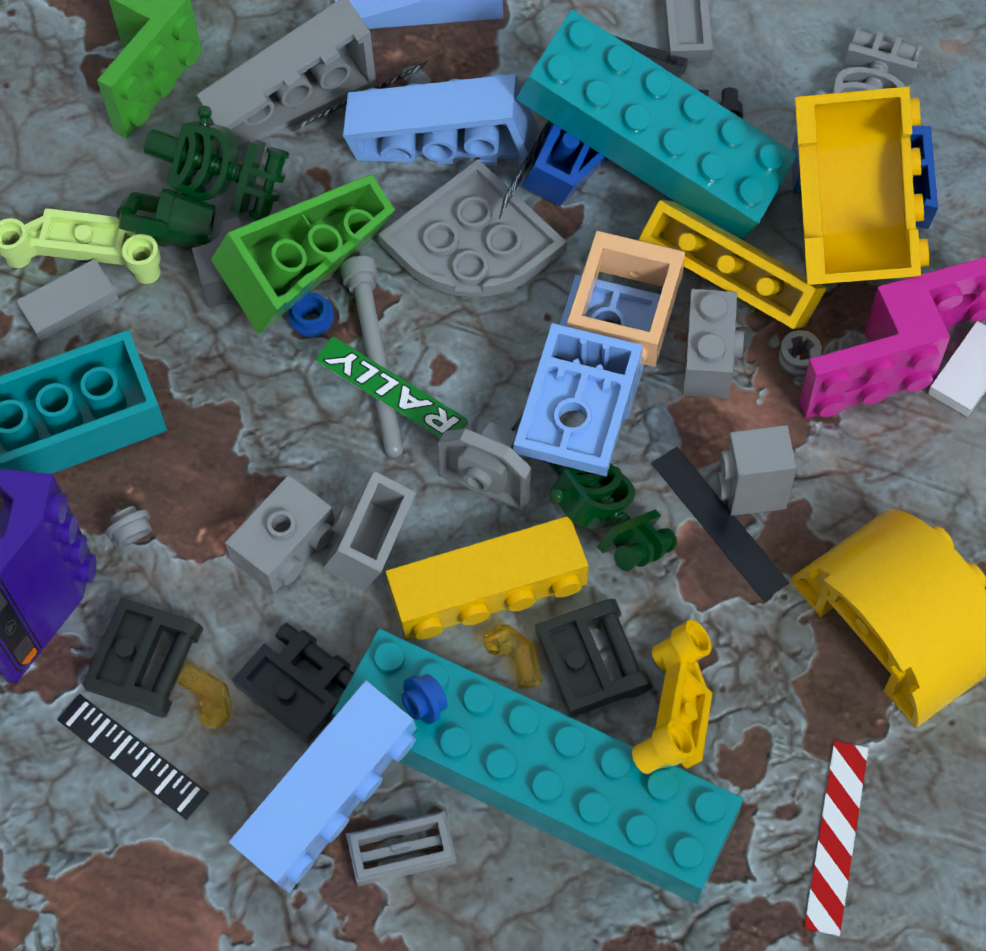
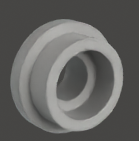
M135 506L125 508L109 519L112 525L106 529L105 534L109 540L114 539L118 547L128 546L152 531L148 522L151 516L148 510L137 511Z

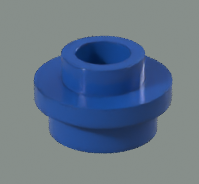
M308 293L289 309L290 325L295 332L302 336L316 337L322 335L333 324V307L321 295ZM310 314L319 316L314 320H305V317Z
M424 674L421 677L412 675L404 681V693L401 695V700L407 713L413 719H420L427 724H432L439 720L441 712L447 708V698L438 681L429 674Z

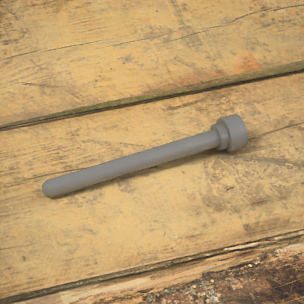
M370 256L351 257L341 264L340 269L344 286L349 288L350 293L355 294L366 356L388 370L372 293L376 287L375 283L379 279L376 262ZM375 398L385 453L391 458H397L403 452V444L396 410Z

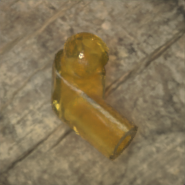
M506 624L495 625L493 630H489L484 634L483 645L489 654L499 656L504 653L513 660L519 688L529 689L542 683L535 646L531 640L512 626Z
M189 663L181 672L178 684L199 696L201 713H198V718L201 724L215 729L225 726L232 714L228 685L217 677Z

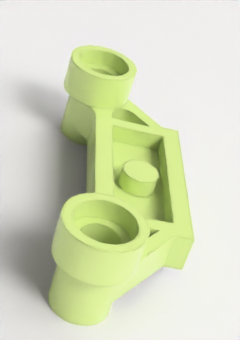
M45 208L43 216L25 225L20 220L14 218L0 221V255L5 258L7 264L12 268L25 267L30 263L32 257L43 255L84 261L96 259L100 263L124 265L134 274L135 279L142 284L155 282L161 273L159 267L161 255L155 239L149 235L136 234L135 232L120 229L118 227L119 220L114 216Z

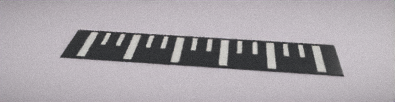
M428 61L373 88L382 89L423 69ZM347 100L297 124L293 132L345 107Z
M549 120L546 122L504 196L499 219L536 156L552 123Z
M81 694L57 719V721L185 820L190 817L209 794V792Z

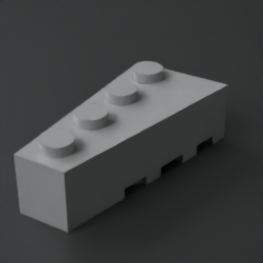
M338 0L198 93L199 107L206 105L211 108L212 115L209 118V124L225 126L234 133L239 151L247 147L251 141L262 140L347 99L348 92L364 91L377 85L371 33L350 1Z

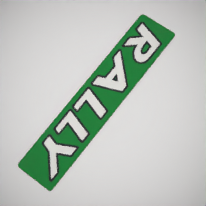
M335 337L330 338L316 358V362L439 438L442 437L444 431L463 429L468 422L467 418Z

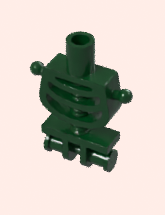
M206 105L201 106L198 110L199 122H189L182 125L179 138L155 129L149 132L144 144V153L172 163L167 182L171 187L180 191L181 195L200 201L210 200L223 194L231 184V181H235L238 185L231 212L237 214L246 212L253 195L256 196L253 210L249 212V216L258 220L270 216L273 202L279 201L280 193L273 190L275 182H284L286 175L282 173L285 159L289 158L290 153L279 148L267 147L268 157L265 166L260 165L266 142L255 140L249 142L244 163L240 165V163H237L239 151L234 133L225 126L209 124L212 110ZM221 147L223 151V157H219ZM198 169H199L200 171H199L198 176H197L196 179L192 182V181H191L192 178L196 175V173H197V171H198ZM214 175L219 176L215 185L210 190L204 189ZM257 176L266 179L264 186L255 183Z
M547 462L560 476L550 489V500L558 503L570 520L581 527L601 529L611 525L612 528L598 544L597 548L603 554L617 548L614 553V560L620 569L629 571L636 566L643 567L652 561L661 559L665 553H669L676 548L677 537L671 529L662 528L656 531L653 527L661 517L656 509L633 519L625 512L634 500L635 488L631 481L622 474L619 467L613 466L610 463L607 476H602Z

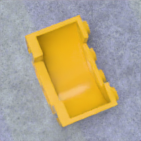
M910 86L795 97L807 285L921 276V267L929 266L928 238L919 239V231L916 229V222L924 221L922 193L914 194L913 176L921 175L920 148H911L910 139L912 136V126L921 125L919 97L910 98Z
M886 510L791 578L790 583L820 617L834 608L890 672L891 675L884 692L915 728L919 727L986 677V577L977 565L972 562L967 563L954 549V543L950 535L942 527L935 526L932 528L914 515L901 510Z

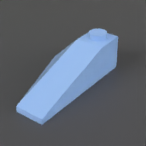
M349 0L368 29L503 19V0Z

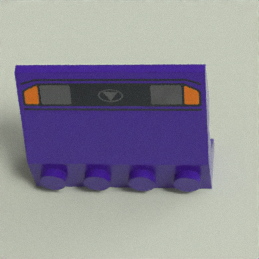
M0 469V496L3 499L0 514V673L6 682L17 683L83 600L86 583H92L95 577L96 556L91 553L87 545V537L82 535L77 523V517L72 514L67 504V496L61 492L53 474Z

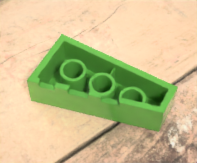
M369 174L228 232L212 256L211 261L256 332L260 335L338 269L345 260L352 257L371 241L385 225L395 209L373 175Z

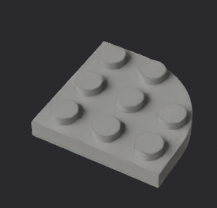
M479 159L378 234L379 244L417 280L437 291L463 297L492 296L515 289L535 277L567 251V241L515 193L499 219L503 198L509 187Z

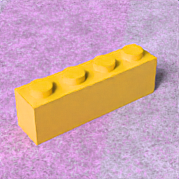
M659 200L638 239L642 242L684 251V267L726 291L737 292L738 298L792 329L804 328L827 289V287L821 284L807 285V276L675 201Z
M566 516L385 572L388 590L404 639L408 640L416 637L418 640H426L443 632L444 628L460 623L465 626L476 625L488 619L490 614L509 609V611L517 612L531 607L535 604L536 600L555 595V597L563 598L573 595L582 586L588 585L589 566L573 522Z

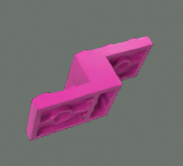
M986 257L879 286L865 329L868 343L809 359L799 400V405L805 419L816 415L830 417L840 413L845 407L862 402L866 405L875 404L884 400L890 394L904 390L917 392L934 382L950 340L947 330L954 324L968 320L973 322L986 320Z

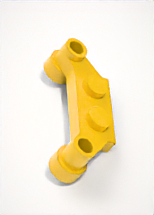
M688 620L671 631L670 637L652 648L653 659L657 666L665 671V678L656 726L652 732V737L637 744L632 749V757L636 766L645 774H650L664 767L676 766L680 763L688 769L703 759L713 693L706 687L697 661L709 655L712 646L706 630L695 620Z

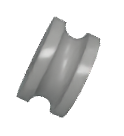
M797 330L790 332L781 342L778 358L781 368L792 376H806L809 359L821 356V343L814 334L808 331ZM800 347V352L804 349L808 350L807 359L800 360V355H797L796 358L792 357L793 348Z

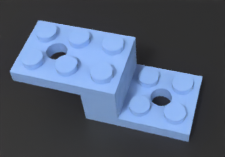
M575 274L560 325L551 324L513 444V450L518 455L607 476L623 419H629L644 364L641 365L643 345L567 327V321L582 278L581 275ZM597 279L585 316L598 320H612L618 325L650 332L661 294ZM577 411L586 420L581 426L570 428L563 425L559 418L565 412Z

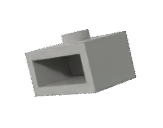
M691 289L687 318L683 396L729 399L734 357L742 358L744 330H735L737 292Z
M788 425L730 432L727 451L720 452L722 472L716 473L718 495L720 500L728 501L730 515L735 516L786 509L797 469Z
M373 471L358 490L351 507L344 505L340 510L331 529L338 533V536L322 570L365 591L381 573L416 492Z
M288 475L225 542L231 562L271 593L275 594L283 584L289 585L299 576L304 566L303 562L315 549L317 551L322 550L332 539L335 533L331 530L335 522L332 506Z

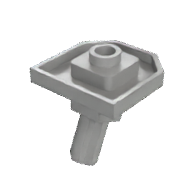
M516 408L514 412H506L498 424L490 421L481 434L466 428L444 431L438 442L440 477L524 512L530 502L531 467L513 450V444L524 411Z

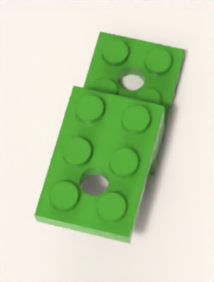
M109 0L123 51L97 79L113 131L126 139L136 127L142 126L147 121L153 107L162 97L167 96L173 90L176 80L187 67L193 66L200 56L202 47L190 0Z

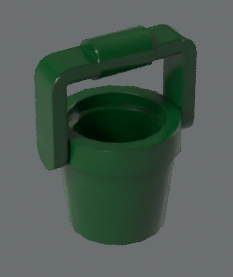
M164 188L160 197L139 192L130 193L128 198L121 202L116 216L119 220L118 227L120 229L153 236L160 247L178 246L193 248L210 243L216 206L178 194L175 190ZM138 210L156 213L154 219L135 214Z

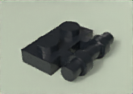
M284 623L276 633V638L286 645L282 652L278 654L264 643L232 681L234 686L307 743H310L333 716L332 712L339 702L329 691L337 685L345 690L354 672L350 670V663L341 656L335 655L332 657L316 644L317 639L306 630L299 632L289 623ZM306 660L320 671L313 680L295 667L300 661Z

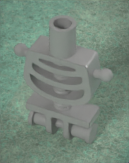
M857 27L852 43L849 44L844 64L849 68L843 69L837 74L833 93L906 87L902 82L912 85L923 45L915 46L902 42L903 37L900 36L896 37L894 44L883 41L885 32L878 31L876 35L861 31L862 28ZM818 90V91L815 92L814 95L831 94V93H826V92L823 91V90Z

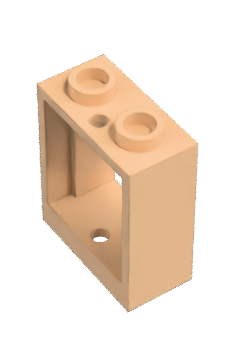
M596 231L567 321V327L643 345L641 365L656 367L683 276L685 252ZM599 272L663 287L650 332L585 316Z

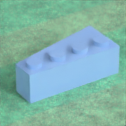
M496 74L483 78L452 79L447 82L409 84L402 87L370 88L365 91L348 92L343 137L358 161L413 163L415 156H425L432 161H436V164L453 165L454 158L458 157L480 158L479 160L485 166H497L498 159L519 160V167H521L536 142L537 124L531 109L516 100L522 89L516 74Z
M365 681L229 843L275 883L290 893L295 885L311 869L315 859L326 845L336 839L349 822V815L360 801L366 802L378 789L383 781L380 775L392 760L399 762L412 748L417 739L412 735L417 729L414 719L368 681Z

